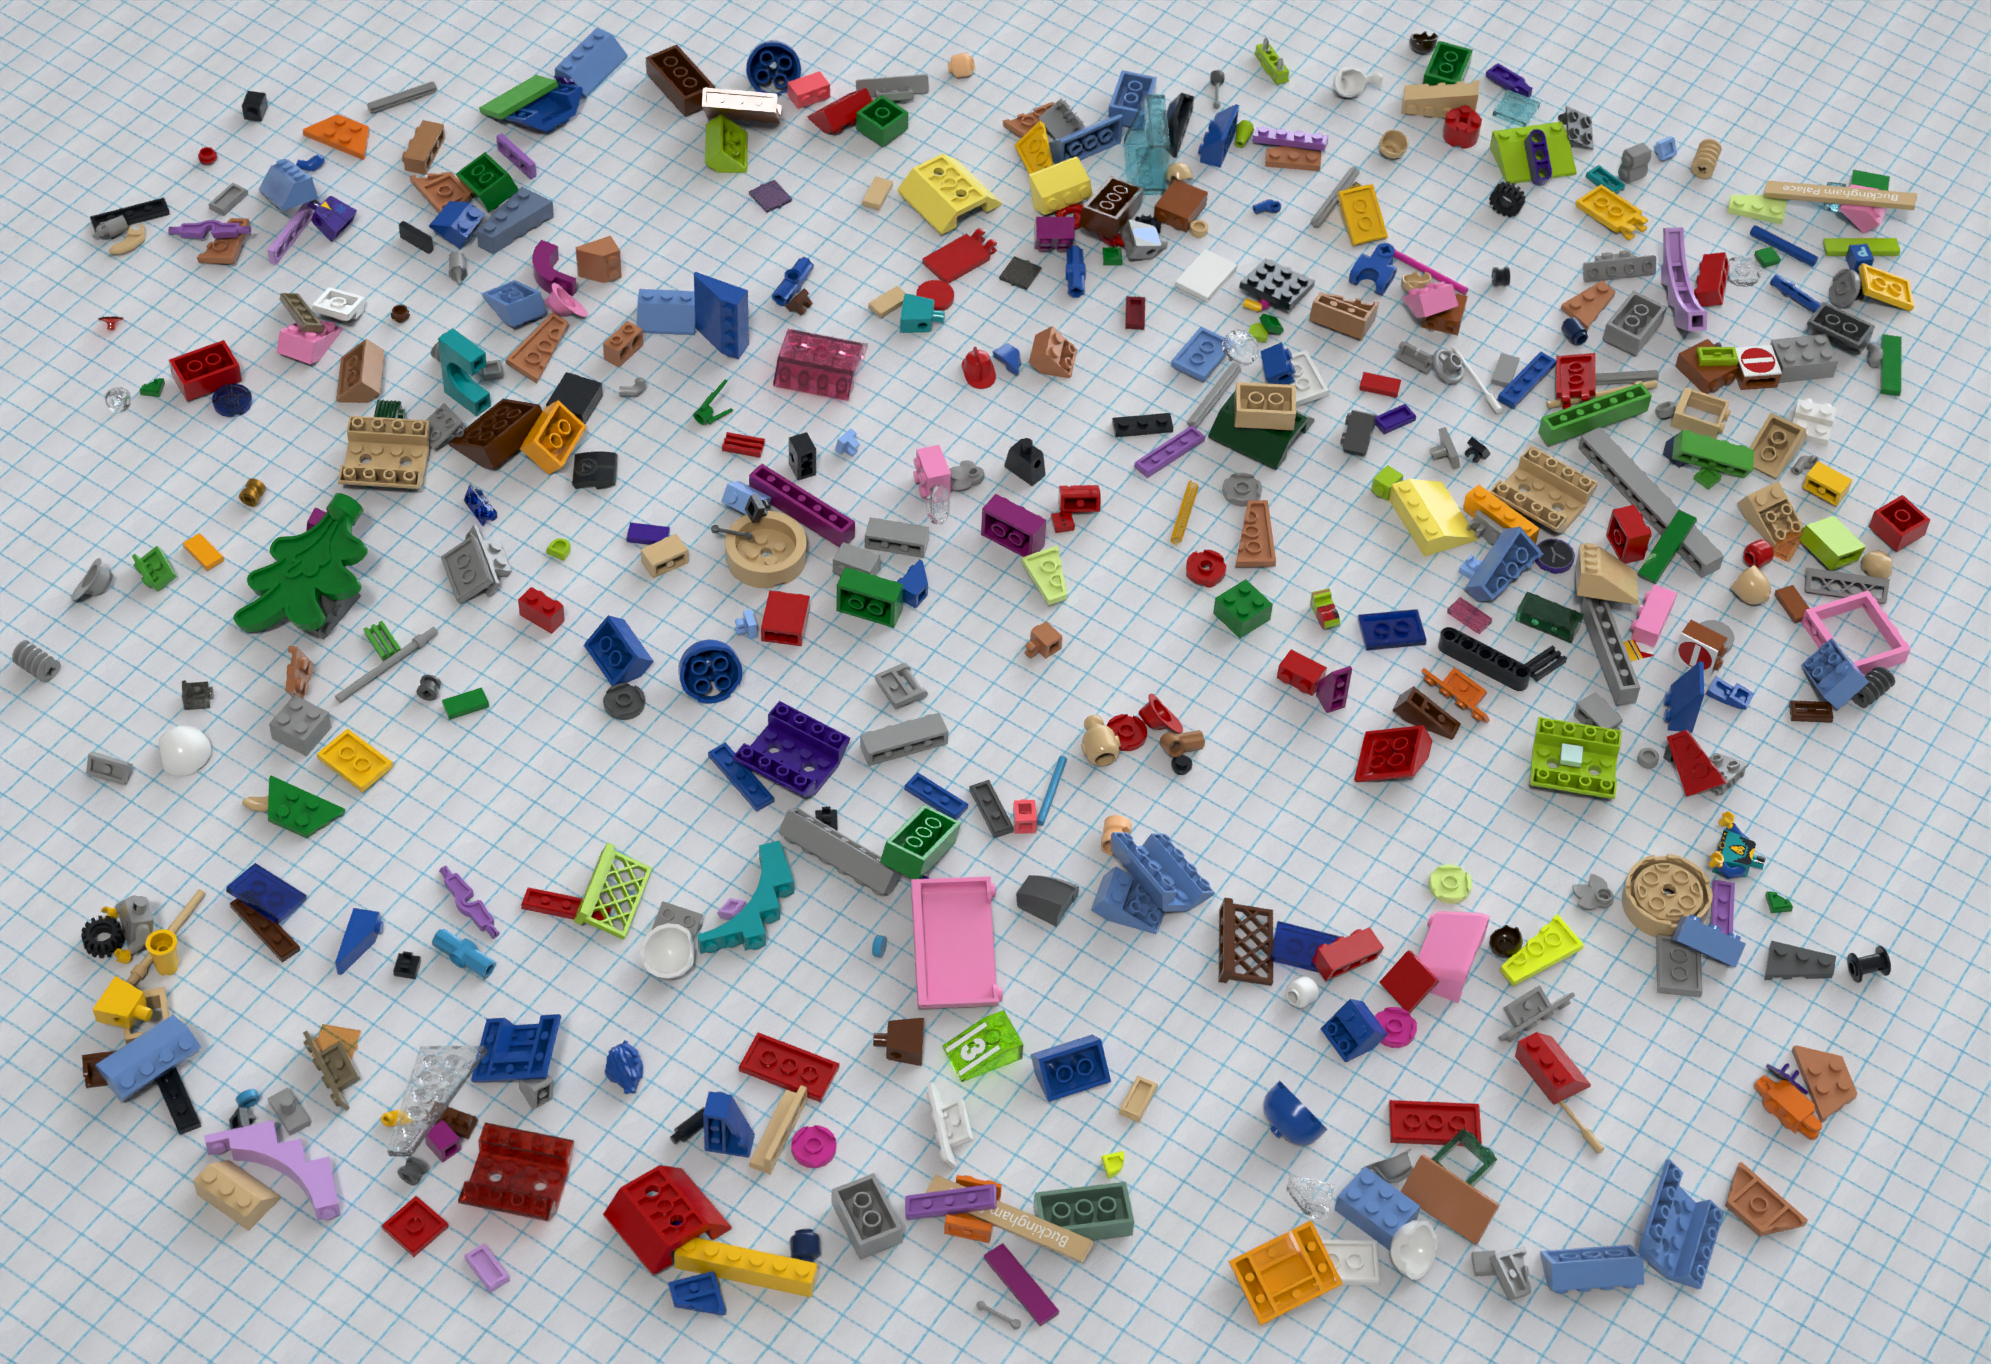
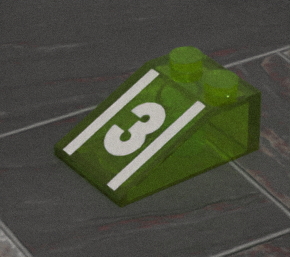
M1002 1010L982 1018L945 1043L942 1048L961 1082L1021 1060L1024 1044L1007 1014Z

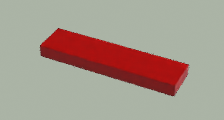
M527 887L521 908L574 920L582 898ZM612 907L605 908L610 917ZM600 910L592 913V918L599 921L604 920Z

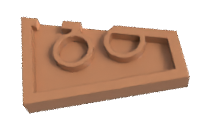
M1050 102L1033 109V112L1026 115L1023 113L1019 114L1016 119L1011 121L1006 119L1003 121V127L1022 138L1039 122L1038 118L1055 103Z
M1287 146L1266 148L1265 167L1320 171L1321 151Z
M230 218L227 222L239 223L240 226H250L249 218ZM239 234L237 238H220L210 242L206 246L207 250L204 254L200 253L198 255V263L235 264L246 234Z
M1602 280L1561 305V310L1570 318L1576 317L1588 331L1592 322L1598 318L1599 313L1613 299L1616 291Z

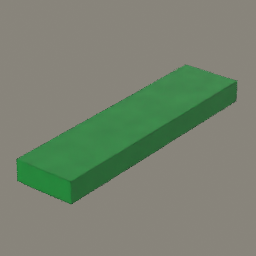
M1882 334L1881 349L1883 350V357L1881 359L1880 394L1900 396L1901 337Z
M1678 510L1638 571V576L1656 584L1697 522V518Z

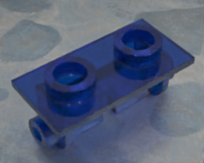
M469 485L464 502L480 524L484 526L486 520H496L497 511L491 504H488L489 501L484 496L482 490L474 489L472 485Z

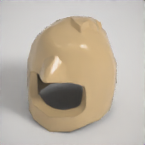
M1755 565L1744 570L1730 586L1735 594L1748 604L1757 605L1770 599V583L1767 577Z

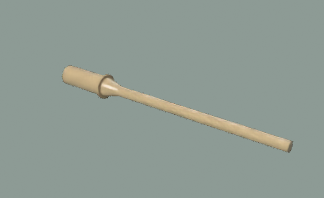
M1560 1101L1559 1104L1580 1128L1582 1137L1587 1140L1597 1154L1602 1153L1605 1148L1593 1135L1592 1130L1584 1127L1564 1101Z

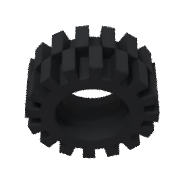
M1508 181L1497 184L1489 197L1490 206L1494 205L1492 209H1497L1496 213L1500 214L1501 212L1504 217L1506 214L1508 217L1516 216L1525 204L1526 196H1523L1524 192L1519 191L1521 189L1519 186L1516 188V184L1512 183L1510 185ZM1504 197H1507L1508 199H1510L1511 202L1505 200Z
M101 915L98 916L99 920L92 918L91 924L88 921L85 923V927L82 928L81 937L84 948L89 955L92 953V957L96 958L99 954V958H104V955L107 954L108 958L111 957V952L114 953L117 948L121 949L123 947L124 935L119 921L117 922L114 917L110 919V916H106L103 919ZM101 933L111 934L107 940H94Z

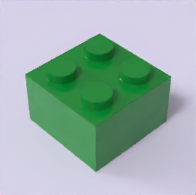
M881 95L856 112V129L883 147L908 129L909 112Z
M1245 579L1215 598L1213 614L1237 637L1242 638L1271 619L1273 604Z

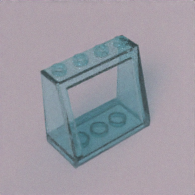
M1165 95L1145 96L1123 141L1127 182L1143 187V195H1163L1166 191L1170 139Z

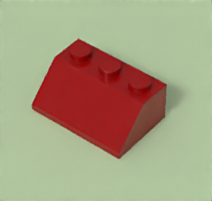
M867 88L848 93L807 117L824 133L832 132L835 134L843 130V125L850 126L856 123V112L873 100Z
M1536 1032L1518 1041L1515 1054L1516 1059L1553 1105L1591 1086L1552 1036Z

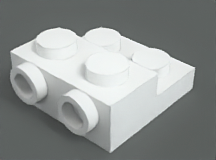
M328 288L313 303L312 312L319 313L322 316L334 317L340 321L357 319L364 311L365 297Z
M1809 398L1798 399L1792 422L1806 429V441L1828 445L1837 408L1832 407L1829 403H1814Z

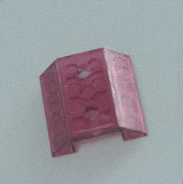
M788 329L778 355L773 386L849 401L854 387V374L859 360L864 359L868 343L798 329ZM843 355L844 357L838 358L836 356Z

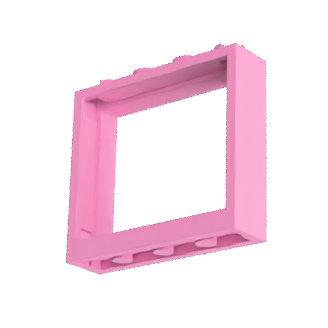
M1869 590L1805 610L1801 623L1818 648H1821L1824 643L1833 638L1821 620L1861 607L1864 608L1892 650L1855 661L1854 664L1863 675H1867L1873 668L1878 666L1889 668L1906 662L1910 652L1908 643L1903 640L1898 629L1891 623L1888 615L1881 609L1877 599L1872 596Z

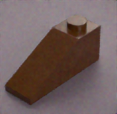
M1414 686L1399 695L1393 711L1408 723L1415 726L1424 725L1426 730L1450 740L1454 739L1461 725L1460 722Z

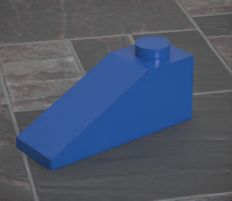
M353 908L335 961L337 974L342 975L376 942L378 934H381L383 931V921L380 919L379 912Z

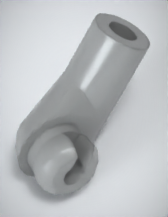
M1801 456L1792 468L1793 474L1800 475L1803 469L1813 468L1819 461L1818 456Z

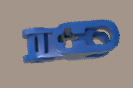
M1381 243L1377 246L1371 257L1362 253L1350 271L1349 283L1358 285L1364 279L1372 280L1376 283L1374 293L1383 296L1397 272V267L1392 266V257L1395 253L1394 247L1389 243Z

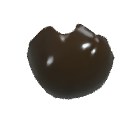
M1426 31L1422 34H1412L1409 43L1411 48L1419 53H1430L1437 45L1438 35L1433 33L1431 36H1428Z
M1508 925L1495 930L1491 934L1489 941L1493 953L1503 958H1509L1519 952L1523 944L1519 928H1512Z

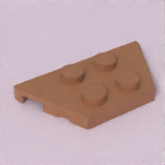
M452 172L427 174L428 177L416 178V175L410 176V182L438 213L441 212L449 201L469 202L471 200V193Z
M289 646L288 653H292L291 664L287 665L285 691L291 697L296 695L303 699L304 695L308 692V683L314 663L298 647Z
M1798 1045L1793 1046L1792 1053L1810 1098L1815 1104L1818 1118L1821 1123L1825 1122L1831 1114L1837 1113L1845 1104H1849L1856 1099L1858 1094L1845 1061L1839 1055Z
M1742 1162L1738 1164L1725 1205L1730 1211L1759 1236L1806 1225L1807 1218Z

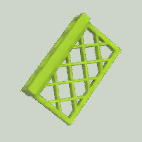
M607 842L600 853L573 922L580 925L583 922L588 923L624 940L652 867L615 851V846ZM614 858L622 861L625 868L616 870L613 864ZM639 869L645 872L643 877L636 879L632 870ZM627 872L631 881L623 883L619 874ZM614 876L618 885L610 887L606 878ZM634 885L637 894L629 896L625 887ZM621 889L624 898L616 900L612 891ZM607 893L611 902L603 904L599 895ZM627 902L630 912L622 913L618 904ZM614 906L618 915L609 918L605 908ZM600 910L604 920L599 921L592 918V913ZM620 919L624 927L623 931L614 928L612 921Z

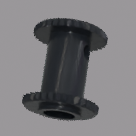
M1877 946L1875 954L1860 958L1855 953H1849L1847 965L1855 982H1861L1864 974L1881 971L1885 976L1890 974L1891 962L1884 947Z

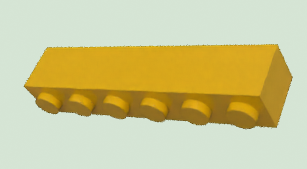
M701 1238L692 1239L677 1248L674 1253L675 1268L700 1274L714 1271L715 1276L718 1278L811 1298L817 1280V1263Z

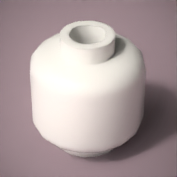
M1308 976L1295 979L1286 988L1288 1002L1297 1008H1304L1312 1004L1319 996L1317 983Z

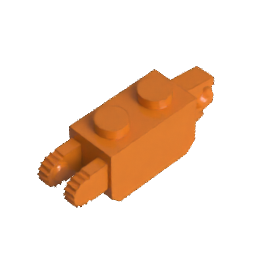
M1764 1075L1755 1082L1754 1088L1764 1098L1762 1105L1765 1106L1769 1113L1774 1114L1786 1128L1795 1134L1800 1131L1809 1140L1817 1139L1822 1129V1123L1813 1115L1815 1111V1104L1788 1080H1781L1776 1083Z

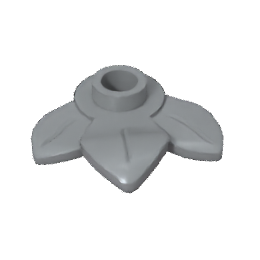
M970 460L961 461L960 466H954L949 469L951 479L955 480L952 491L966 490L971 485L980 484L984 479L983 469L976 467V464Z
M1595 874L1590 875L1589 884H1576L1572 887L1574 894L1580 899L1578 905L1584 909L1608 908L1614 902V895L1608 888L1607 882Z

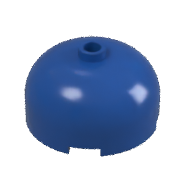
M777 40L762 42L751 51L747 59V78L757 92L773 93L763 90L758 82L766 83L769 78H773V84L778 88H783L788 80L790 82L800 78L801 64L795 50L784 42ZM773 62L777 64L775 68L770 66ZM783 76L785 81L779 84L775 81V78ZM788 87L780 92H774V94L782 96L781 93H788Z
M707 639L696 642L686 649L679 661L678 675L681 686L686 694L698 700V702L711 704L729 698L730 694L740 685L742 666L737 654L729 645L718 640ZM709 680H713L715 687L722 690L719 694L714 696L703 695L710 689Z
M1280 1080L1266 1094L1263 1102L1264 1114L1273 1125L1270 1130L1278 1138L1283 1135L1293 1144L1309 1145L1328 1130Z

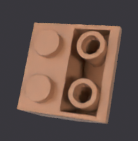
M1051 326L1035 335L1029 363L1041 374L1070 378L1078 349Z

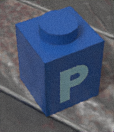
M1868 244L1849 245L1845 259L1850 270L1860 274L1859 266L1862 263L1869 266L1873 265L1874 258Z

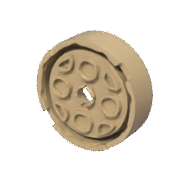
M767 511V516L762 517L760 523H752L747 514L736 520L729 528V530L743 533L751 532L753 534L752 539L749 540L743 536L726 534V563L731 574L740 582L756 588H773V585L781 583L786 585L803 571L807 560L805 532L796 520L783 513ZM768 551L771 554L766 557L761 555L763 553H768Z
M1672 854L1658 857L1650 855L1639 860L1630 869L1622 892V906L1631 923L1642 932L1653 937L1657 935L1673 936L1681 916L1689 917L1690 914L1701 918V923L1704 924L1712 902L1713 892H1711L1710 881L1707 875L1690 860ZM1664 889H1670L1674 894L1665 895Z

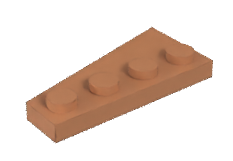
M1250 500L1247 503L1235 567L1276 566L1268 500Z

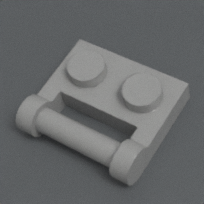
M902 663L875 675V681L895 709L915 700H923L928 695L926 689L920 686L910 672L911 668L907 663ZM899 675L904 676L913 691L910 692Z

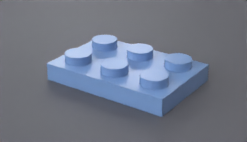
M1201 326L1172 359L1171 366L1205 382L1232 350L1234 342Z

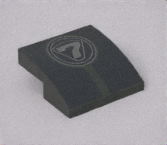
M594 451L575 454L572 479L574 488L578 489L594 485L598 490L614 486L616 483L617 453Z

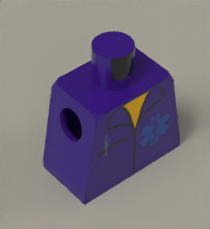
M329 196L324 202L316 199L308 203V206L314 210L311 218L312 223L331 242L348 227L357 213L356 209L333 196Z

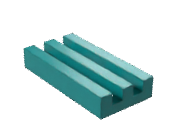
M1600 165L1586 172L1585 177L1597 187L1602 184L1616 194L1620 190L1623 191L1625 189L1624 183Z

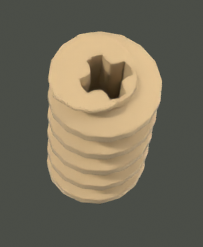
M1705 139L1700 142L1691 165L1693 174L1698 178L1708 179L1713 175L1722 150L1721 144L1718 141Z

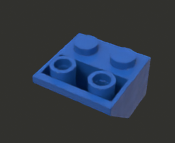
M1349 999L1320 1028L1344 1062H1348L1373 1050L1388 1035L1363 1001Z

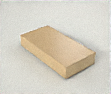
M875 176L862 200V205L880 210L893 186V181Z
M896 286L869 302L868 308L879 318H882L903 305L905 292Z
M1137 1076L1119 1109V1114L1139 1123L1158 1089V1084Z

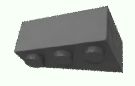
M320 593V605L326 615V620L322 627L316 630L304 631L324 640L361 595L358 593L345 600H332Z

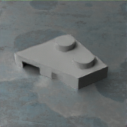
M1525 1247L1498 1253L1489 1258L1509 1300L1525 1297L1531 1293L1528 1280L1529 1269L1528 1266H1524L1523 1256L1527 1254Z

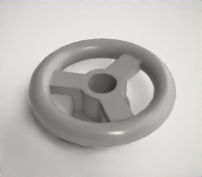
M1439 349L1434 353L1433 366L1440 378L1451 384L1460 382L1464 375L1461 358L1448 349ZM1438 359L1443 363L1444 372L1440 368ZM1453 370H1458L1456 378L1450 377V372Z

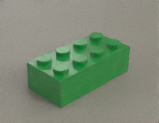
M923 805L886 841L880 863L906 875L910 879H921L955 844L961 822Z

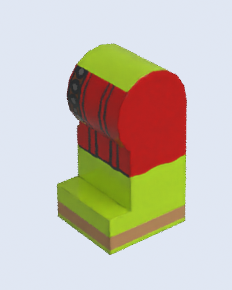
M1329 588L1315 591L1311 594L1310 606L1322 629L1340 625V617L1337 609H1335Z

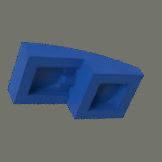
M1715 676L1705 694L1726 705L1746 710L1755 693L1739 683H1736L1733 687Z

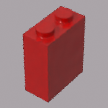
M769 590L761 625V641L802 646L810 611V596Z

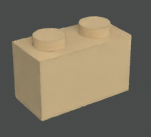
M674 534L641 549V563L654 579L689 563L688 549L678 535Z

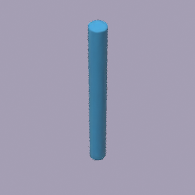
M1059 756L1037 817V825L1039 826L1044 825L1067 761L1065 756Z

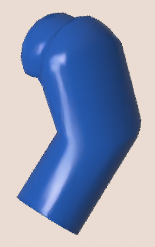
M315 155L307 161L298 159L296 166L303 170L315 171L323 165L324 157Z
M1267 199L1253 205L1252 208L1255 214L1262 211L1277 213L1281 209V203Z

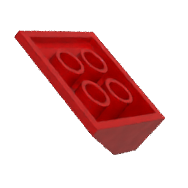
M1424 725L1366 731L1354 781L1364 782L1415 776L1429 758L1432 746V739Z

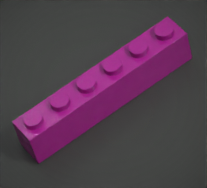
M760 464L749 474V486L772 497L771 505L836 546L840 547L843 542L848 544L855 538L854 520L769 467Z

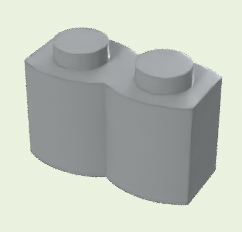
M1644 142L1623 151L1618 175L1626 184L1647 175L1648 163L1651 160V150Z

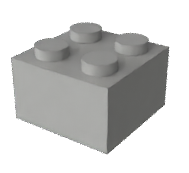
M296 695L289 700L269 723L273 740L306 757L332 728L328 711Z

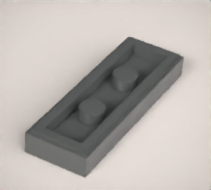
M990 780L969 786V791L993 838L1013 833L1014 827Z

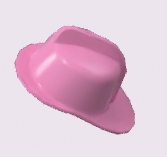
M552 284L553 291L545 299V304L552 312L558 316H568L572 313L581 317L587 316L586 309L577 300L570 296L560 285Z

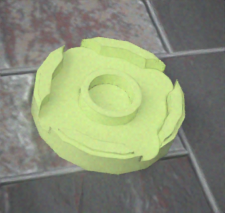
M1447 864L1437 867L1430 874L1428 887L1430 893L1439 901L1454 904L1462 902L1469 896L1472 881L1470 875L1462 871V868Z

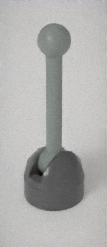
M1220 70L1212 71L1210 74V81L1215 86V102L1213 106L1216 109L1221 106L1219 102V86L1225 80V74Z

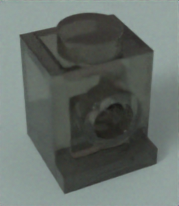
M186 680L182 681L184 710L210 708V700L214 699L213 687H209L208 681L187 683Z

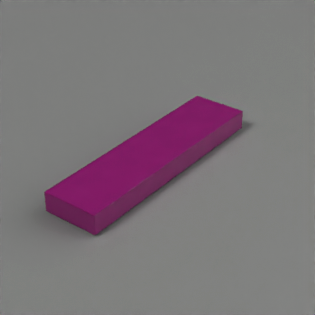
M1003 1243L984 1254V1260L1039 1326L1044 1325L1059 1315L1058 1308Z

